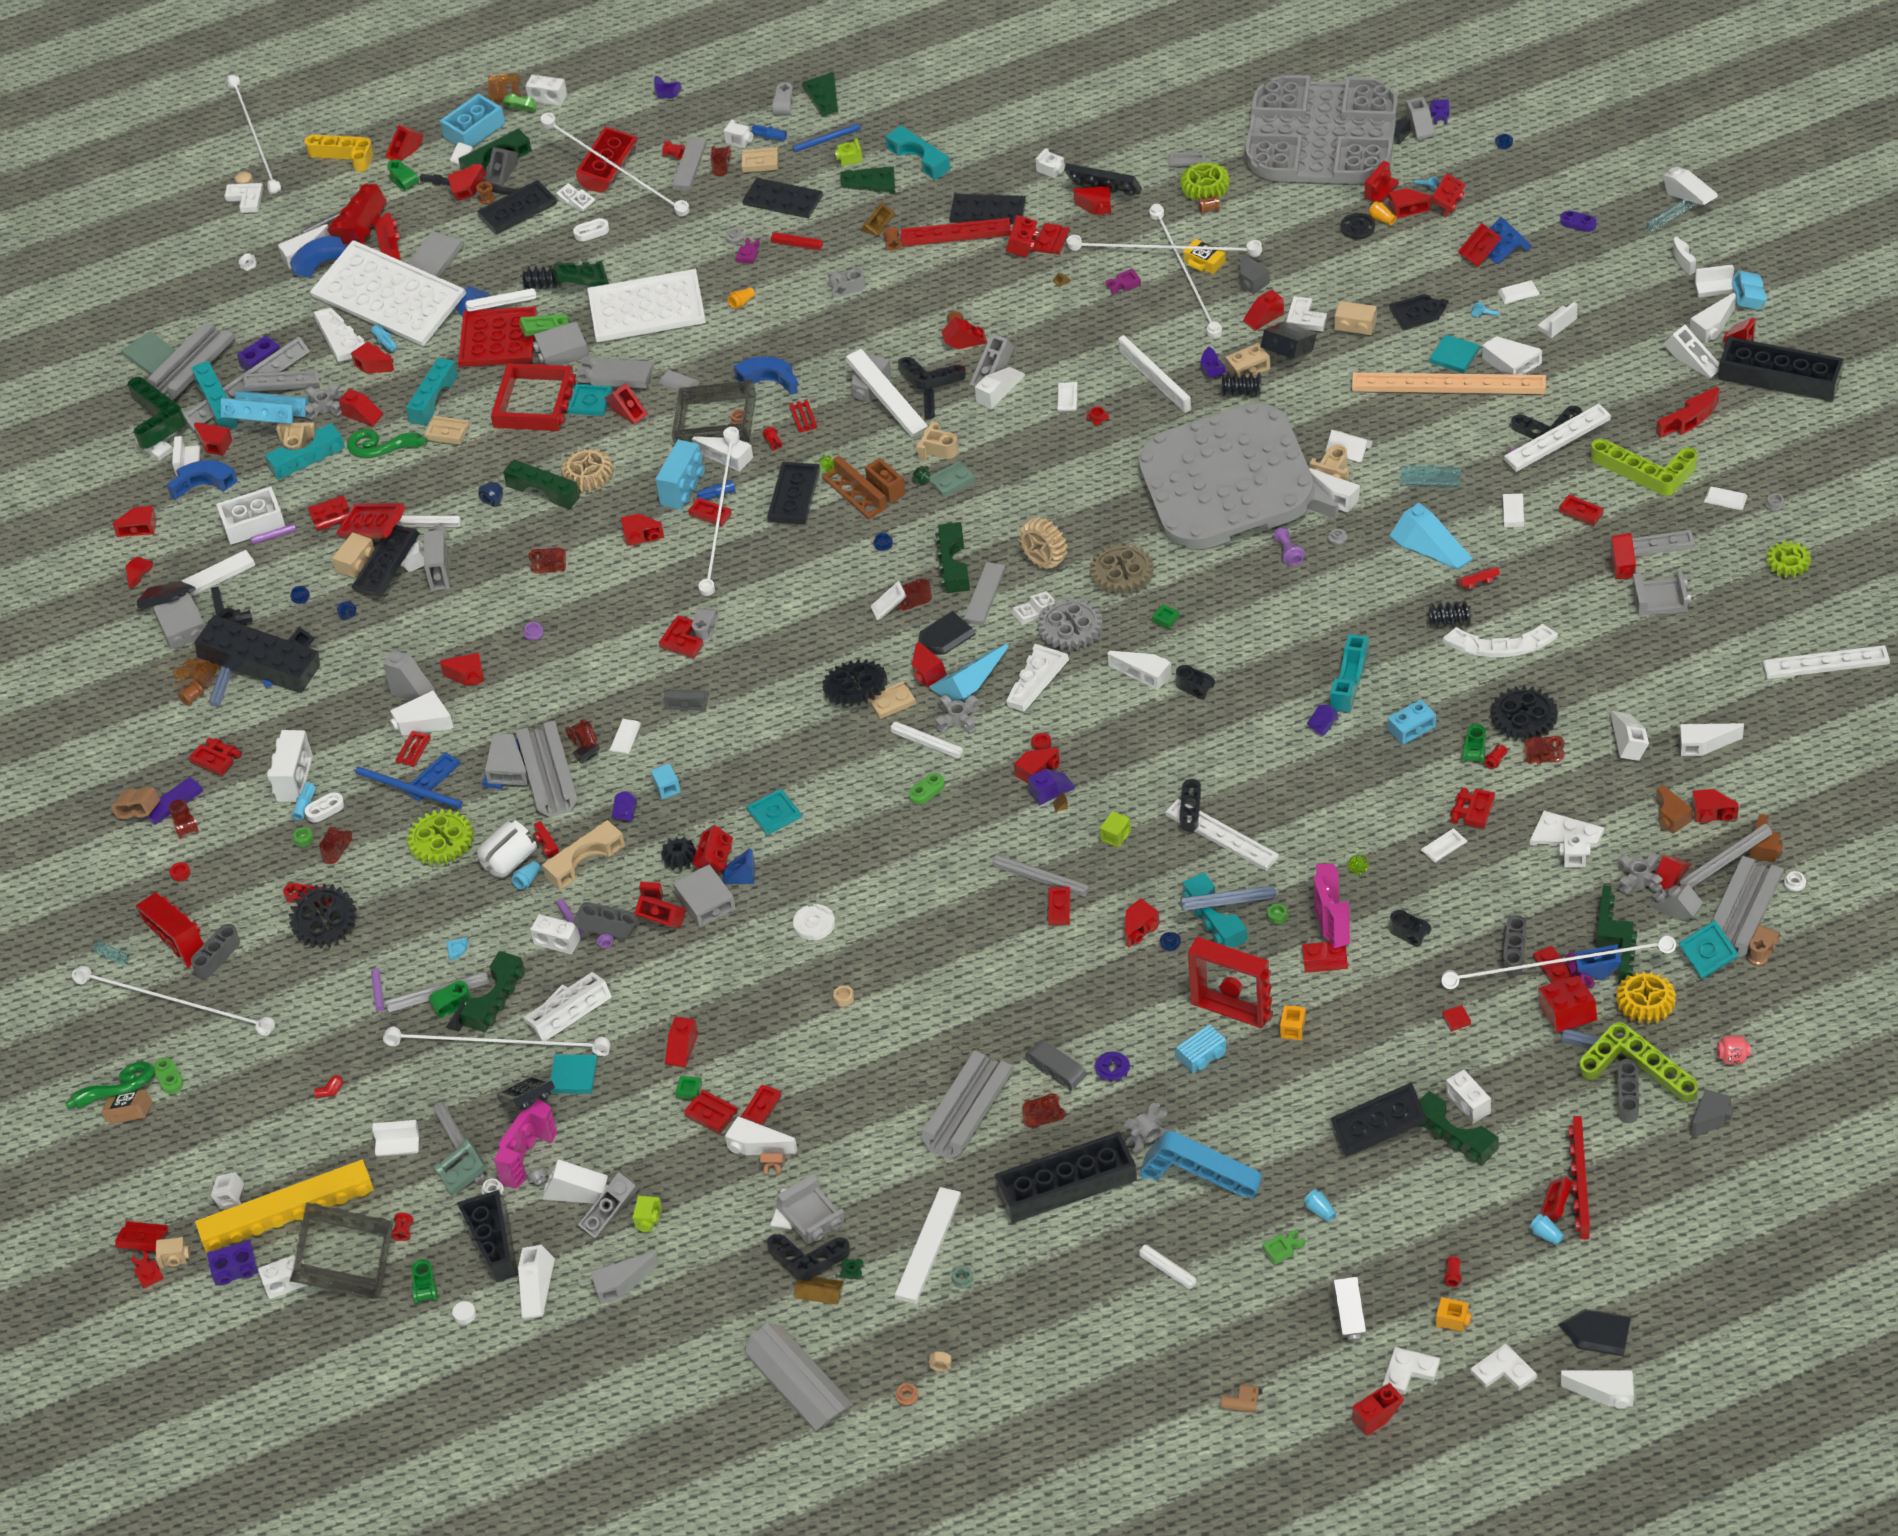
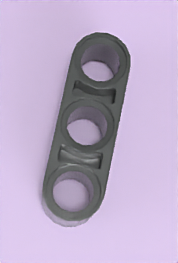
M584 902L575 915L573 922L576 927L585 931L610 934L613 937L626 939L632 933L638 918L634 913L627 910Z
M1513 915L1507 920L1503 968L1520 966L1524 963L1527 923L1526 919L1520 915ZM1523 968L1504 972L1509 976H1517L1522 973Z
M222 925L193 955L191 964L196 977L200 979L209 978L240 945V939L234 925Z
M1040 1040L1025 1054L1026 1060L1031 1065H1036L1035 1068L1047 1076H1052L1051 1079L1063 1087L1067 1086L1069 1091L1075 1088L1087 1076L1085 1069L1079 1063L1044 1040Z
M1625 1059L1618 1065V1116L1622 1122L1629 1124L1635 1122L1639 1116L1638 1064L1631 1059Z

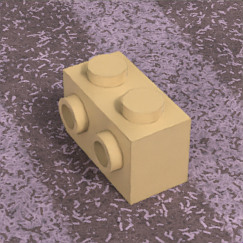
M1340 301L1335 313V330L1372 335L1377 321V306Z
M1257 343L1226 356V370L1230 372L1232 377L1235 372H1237L1239 377H1241L1242 372H1245L1246 377L1249 376L1250 372L1255 376L1258 372L1262 373L1270 369V356Z
M352 532L332 557L335 572L355 578L361 572L375 549L372 539Z

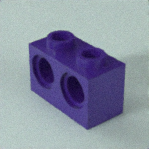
M265 335L237 354L240 367L245 371L250 370L280 350L279 344Z
M251 1241L207 1253L215 1285H225L233 1280L250 1278L254 1274L259 1273Z

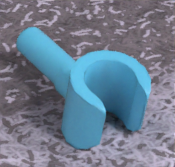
M1431 177L1428 180H1415L1414 184L1429 186L1432 191H1435L1437 189L1436 186L1440 182L1436 177Z
M1480 302L1472 307L1473 311L1471 314L1474 317H1479L1482 313L1494 316L1499 315L1498 311L1487 309Z

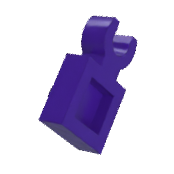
M1431 100V117H1434V124L1437 125L1438 120H1443L1444 124H1447L1449 100Z

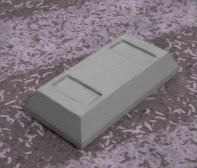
M1170 152V167H1190V165L1195 166L1197 162L1199 164L1206 162V153Z
M667 370L658 382L660 385L688 395L700 383L696 379L671 370Z

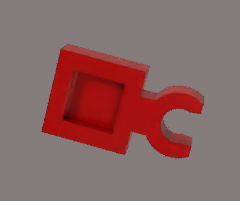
M142 1251L144 1258L141 1260H137L135 1256L131 1257L134 1266L137 1267L134 1269V1272L143 1289L164 1279L155 1260L150 1261L146 1251Z

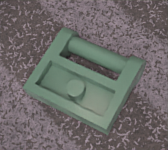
M466 1138L462 1145L442 1162L438 1161L433 1165L452 1195L460 1192L488 1169L469 1138ZM466 1152H469V1155H467L463 1160L456 1164L452 1169L447 1171V1168L449 1166H451Z

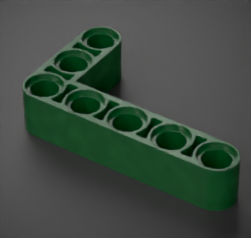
M134 377L128 381L127 385L134 401L154 415L134 428L133 432L140 448L148 449L186 425V419L181 407L142 377Z

